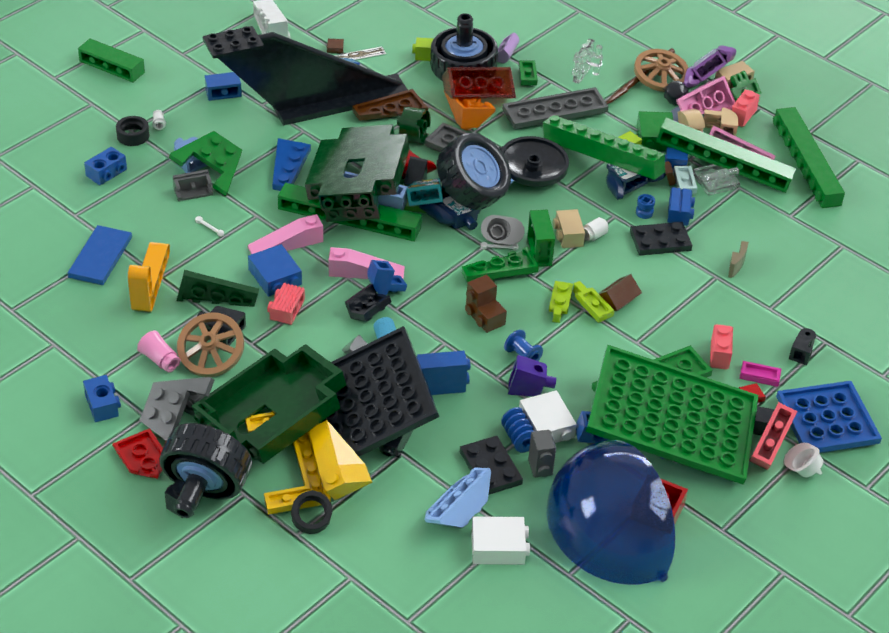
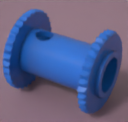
M516 330L508 336L504 344L505 351L508 353L515 351L521 356L536 361L540 360L543 354L542 346H532L525 340L526 333L524 330Z

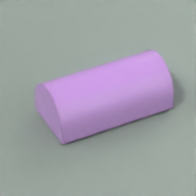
M515 32L504 38L498 48V62H508L517 47L519 37Z

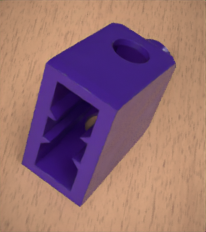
M517 355L508 380V395L531 397L541 395L543 387L555 388L557 378L547 375V365L545 363Z

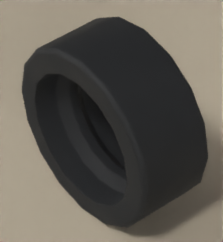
M127 116L120 119L116 124L117 140L124 145L138 146L144 144L150 137L148 122L140 116ZM129 129H139V130H140V131H138V132H136V133H128V132H125L126 130H129Z
M305 491L298 495L293 502L291 510L292 522L301 532L307 534L319 533L330 523L333 512L332 504L328 497L321 492ZM313 500L319 502L324 508V517L317 524L305 523L299 516V509L306 501Z

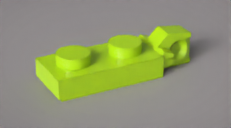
M555 281L549 305V312H553L552 322L560 323L561 315L568 314L573 283Z
M581 281L574 283L572 291L576 299L598 323L614 316L615 311L593 287L586 288Z

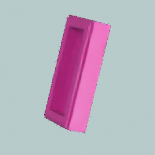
M743 361L739 379L778 387L782 369Z

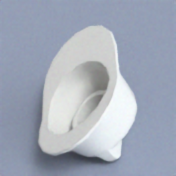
M800 443L787 452L784 458V465L801 476L808 478L814 474H822L820 468L823 465V459L817 447L809 443Z

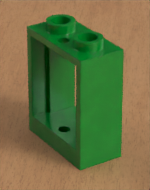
M548 209L530 210L527 240L530 251L539 267L552 266L555 236Z

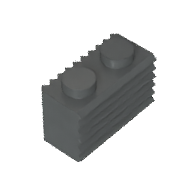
M551 430L533 431L531 433L528 457L533 477L553 475L556 458V445Z

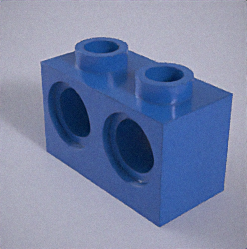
M112 146L84 162L86 176L98 185L104 184L127 170L126 156Z

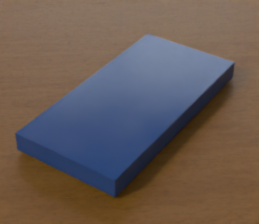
M97 225L69 269L68 278L104 285L132 239V232Z

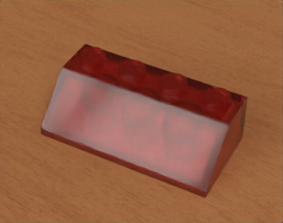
M447 67L442 76L444 92L451 99L516 98L511 67Z

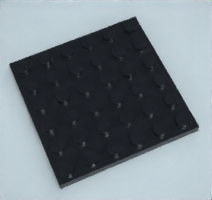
M404 326L331 362L343 371L346 386L336 392L340 409L322 422L327 420L359 457L440 417L410 337Z

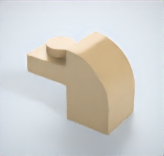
M722 108L721 111H704L705 127L712 128L716 126L736 136L738 116L733 111L727 108Z
M699 110L678 111L679 123L703 132L705 122Z

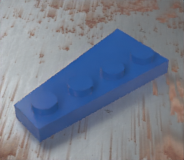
M278 138L272 184L273 190L281 191L285 182L295 183L311 151V144Z

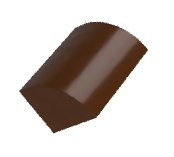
M632 274L619 278L598 294L614 311H618L642 292Z

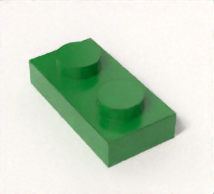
M519 60L521 85H537L538 78L535 60Z

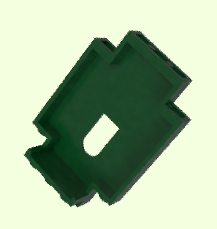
M393 124L342 128L338 139L321 140L306 179L305 188L308 200L319 199L321 210L325 213L326 222L380 219L378 196L397 194L410 150L407 134L395 135ZM364 161L358 176L352 178L344 177L348 162Z
M306 344L288 357L274 348L211 392L209 397L206 396L192 405L195 413L193 415L194 423L207 425L231 435L244 445L254 460L258 459L264 464L340 409L336 392L346 386L343 371ZM265 407L275 414L250 433L242 434L238 432V427L245 422V419L257 414Z

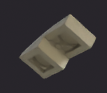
M741 241L739 253L732 252L728 277H734L742 268L749 242Z

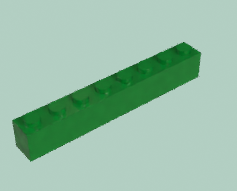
M796 107L776 109L775 116H773V124L778 129L779 135L782 136L785 146L788 147L791 153V157L796 161L797 167L800 168L803 178L809 184V189L814 193L816 201L819 202L821 208L842 206L845 192Z
M553 115L543 122L544 138L562 147L654 180L665 173V154L657 150L606 134L571 120L563 119L557 115Z
M666 118L663 122L656 142L785 193L796 170L793 167L669 118Z
M285 182L278 194L279 210L304 216L317 214L319 219L326 221L319 199L308 200L305 187ZM379 205L380 219L334 222L415 242L421 230L422 214Z

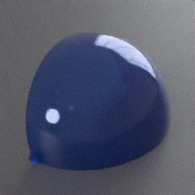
M607 440L579 450L560 468L552 482L548 495L547 521L557 545L577 566L606 581L628 585L645 584L656 580L666 581L675 550V524L667 492L656 470L638 449L624 441Z

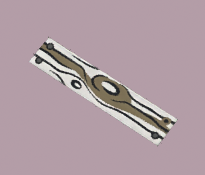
M381 46L334 56L356 60L383 55L386 52Z

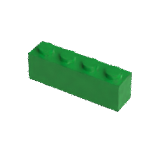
M90 38L78 47L79 62L132 83L145 73L144 59Z

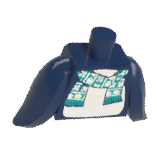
M609 163L606 166L608 169L606 184L617 200L623 199L625 194L648 184V182H657L666 176V173H663L654 180Z
M450 196L443 198V202L419 205L420 209L437 222L452 226L455 229L464 226L469 230L475 229L478 225L476 222L478 214L481 212V209L473 210L460 205Z

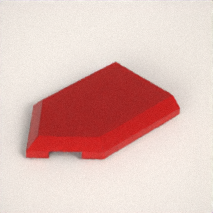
M150 428L112 443L113 448L129 473L159 478L162 472L159 458L163 447Z

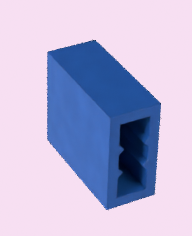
M282 244L248 255V269L268 297L275 295L276 290L280 289L283 283H289L293 286L302 285V271Z
M464 350L417 354L431 395L466 392V384L470 382L467 370L471 369L470 359L466 358Z

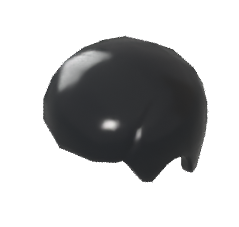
M678 80L671 81L663 88L665 91L664 98L675 106L678 105L676 102L678 98L689 93L687 86Z

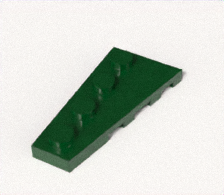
M184 270L176 301L183 302V299H189L194 303H200L203 300L212 301V304L228 302L229 305L254 307L259 288Z

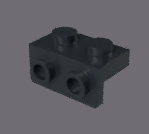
M369 284L345 301V305L351 319L369 321L373 315L384 310L392 301L389 295L376 293L373 284Z

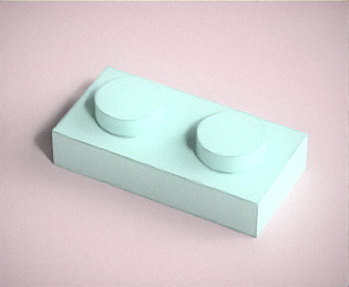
M674 166L673 173L677 188H681V190L691 189L692 194H696L697 185L692 167Z

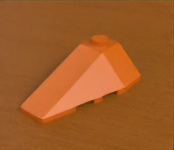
M444 88V93L456 123L463 130L478 128L496 110L491 103H482L481 98L471 97V93L460 88Z

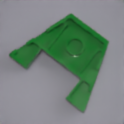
M212 131L171 152L169 159L182 167L191 156L196 157L221 174L214 182L213 188L226 196L243 150L217 132Z

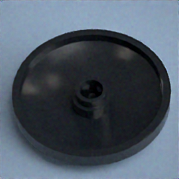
M536 136L518 137L507 142L501 149L508 161L511 178L517 183L533 187L549 186L561 181L567 174L569 158L566 151L549 139Z

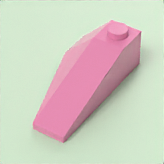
M722 76L678 98L676 102L680 111L697 109L701 114H704L705 110L721 111L722 108L731 110L735 99L725 76Z
M317 214L299 218L248 245V249L251 254L280 244L283 245L286 251L321 243L323 242V224Z

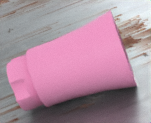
M150 331L140 339L137 350L147 356L161 369L170 373L179 366L180 358L164 341L158 331Z

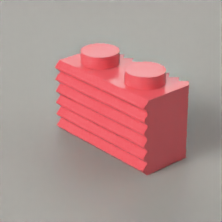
M744 90L742 95L732 105L731 111L738 116V126L744 127L757 111L760 99L759 94L751 90Z
M283 283L282 287L276 290L274 301H270L268 304L267 312H269L270 320L292 325L305 301V289L300 286L297 287L296 285Z
M714 325L710 352L711 368L729 369L733 350L732 326Z

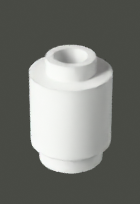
M598 217L584 225L585 240L594 241L608 233L609 226L607 221Z

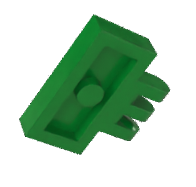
M741 71L730 77L734 87L730 90L735 102L744 90H751L757 94L762 93L756 78L749 80L746 71Z

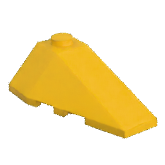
M327 420L309 431L321 480L326 493L334 500L372 483L366 464Z

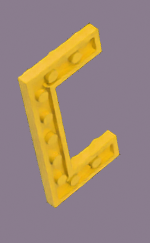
M269 412L252 415L245 419L247 432H252L275 414ZM309 431L293 442L304 486L264 493L268 515L291 511L294 500L305 491L321 492L331 502V497L326 493L319 474ZM313 500L306 501L301 505L300 509L321 504Z

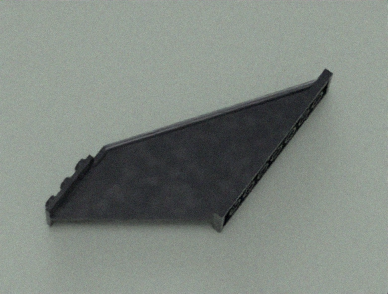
M253 26L211 33L202 37L212 58H218L274 108L283 126L351 111L354 105L408 90L397 73L387 76L275 32L258 35Z

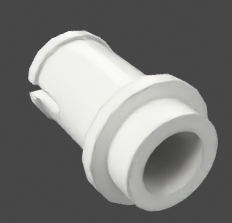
M161 110L154 111L152 125L155 129L162 130L166 126L164 113Z

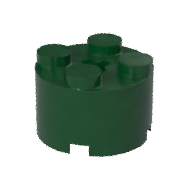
M404 107L402 115L397 118L399 134H407L408 142L425 143V139L429 135V133H426V130L431 125L430 112L425 109Z

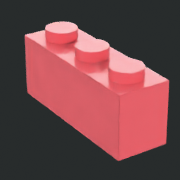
M778 402L749 460L750 462L767 470L770 468L797 413L796 410Z

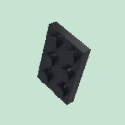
M683 222L630 227V233L639 256L692 251L693 245Z
M498 436L460 446L459 452L470 471L473 468H490L491 478L488 495L523 484L522 476Z

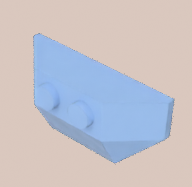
M473 468L470 474L454 483L426 511L424 518L426 523L458 528L466 526L469 520L480 512L481 508L488 501L491 478L490 468Z

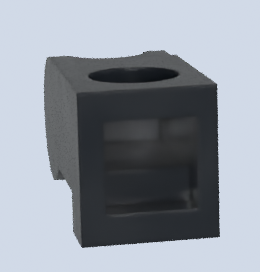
M809 328L800 330L792 345L789 360L808 365L816 338L815 331Z

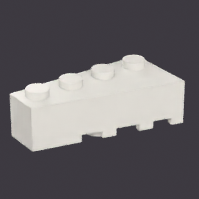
M253 1V15L261 33L275 32L290 38L288 21L274 1Z

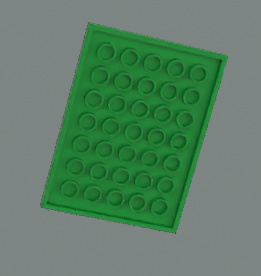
M607 345L585 432L744 485L747 478L758 395Z

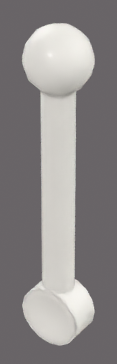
M197 216L195 218L196 223H201L206 227L210 228L211 230L216 232L219 237H222L224 235L223 230H218L212 225L203 221V218L201 216Z
M486 242L481 243V249L483 250L487 248H505L516 251L519 248L518 244L497 245L487 244Z

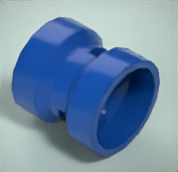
M642 194L638 197L636 215L639 218L649 219L653 216L655 198L652 195Z

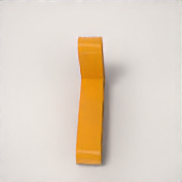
M150 242L142 266H129L128 285L132 310L152 312L169 259L170 244Z

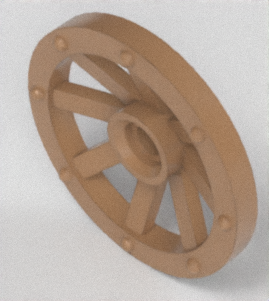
M664 49L646 50L638 55L634 64V72L639 81L653 90L665 92L663 88L667 85L668 74L673 81L678 80L684 83L688 65L680 56ZM643 61H647V62H650V63H651V64L641 65V63H642ZM654 69L648 76L643 73L644 70ZM674 71L682 74V78L679 79ZM656 75L661 76V83L653 81L652 79Z
M205 313L193 318L184 326L177 341V352L183 365L193 374L202 377H215L228 372L238 363L244 351V336L239 325L231 317L221 313ZM216 322L211 331L208 332L204 323ZM223 323L232 329L231 331L217 334ZM199 326L202 335H190ZM236 337L235 348L220 342L221 340ZM187 341L198 342L197 345L186 352ZM218 349L232 354L231 357L222 363L217 353ZM202 350L198 366L189 361V358ZM208 354H212L217 367L204 368Z

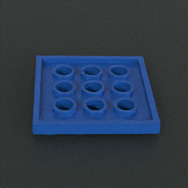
M852 381L777 391L776 397L779 403L797 411L791 423V428L799 444L809 443L820 450L819 453L881 443L882 437ZM850 427H854L859 431H854Z

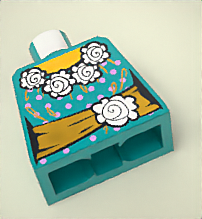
M439 178L415 181L406 188L409 206L443 202Z

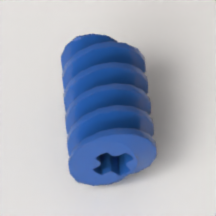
M515 407L503 415L501 424L515 449L520 453L528 452L531 433L534 428L530 425V421L524 414L523 409Z

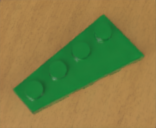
M528 247L522 248V251L518 253L515 251L508 252V256L492 257L488 262L481 260L462 266V274L466 282L484 275H488L491 280L502 277L529 275L539 270V266Z

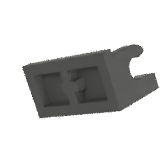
M208 169L173 175V187L178 201L213 195L212 181Z

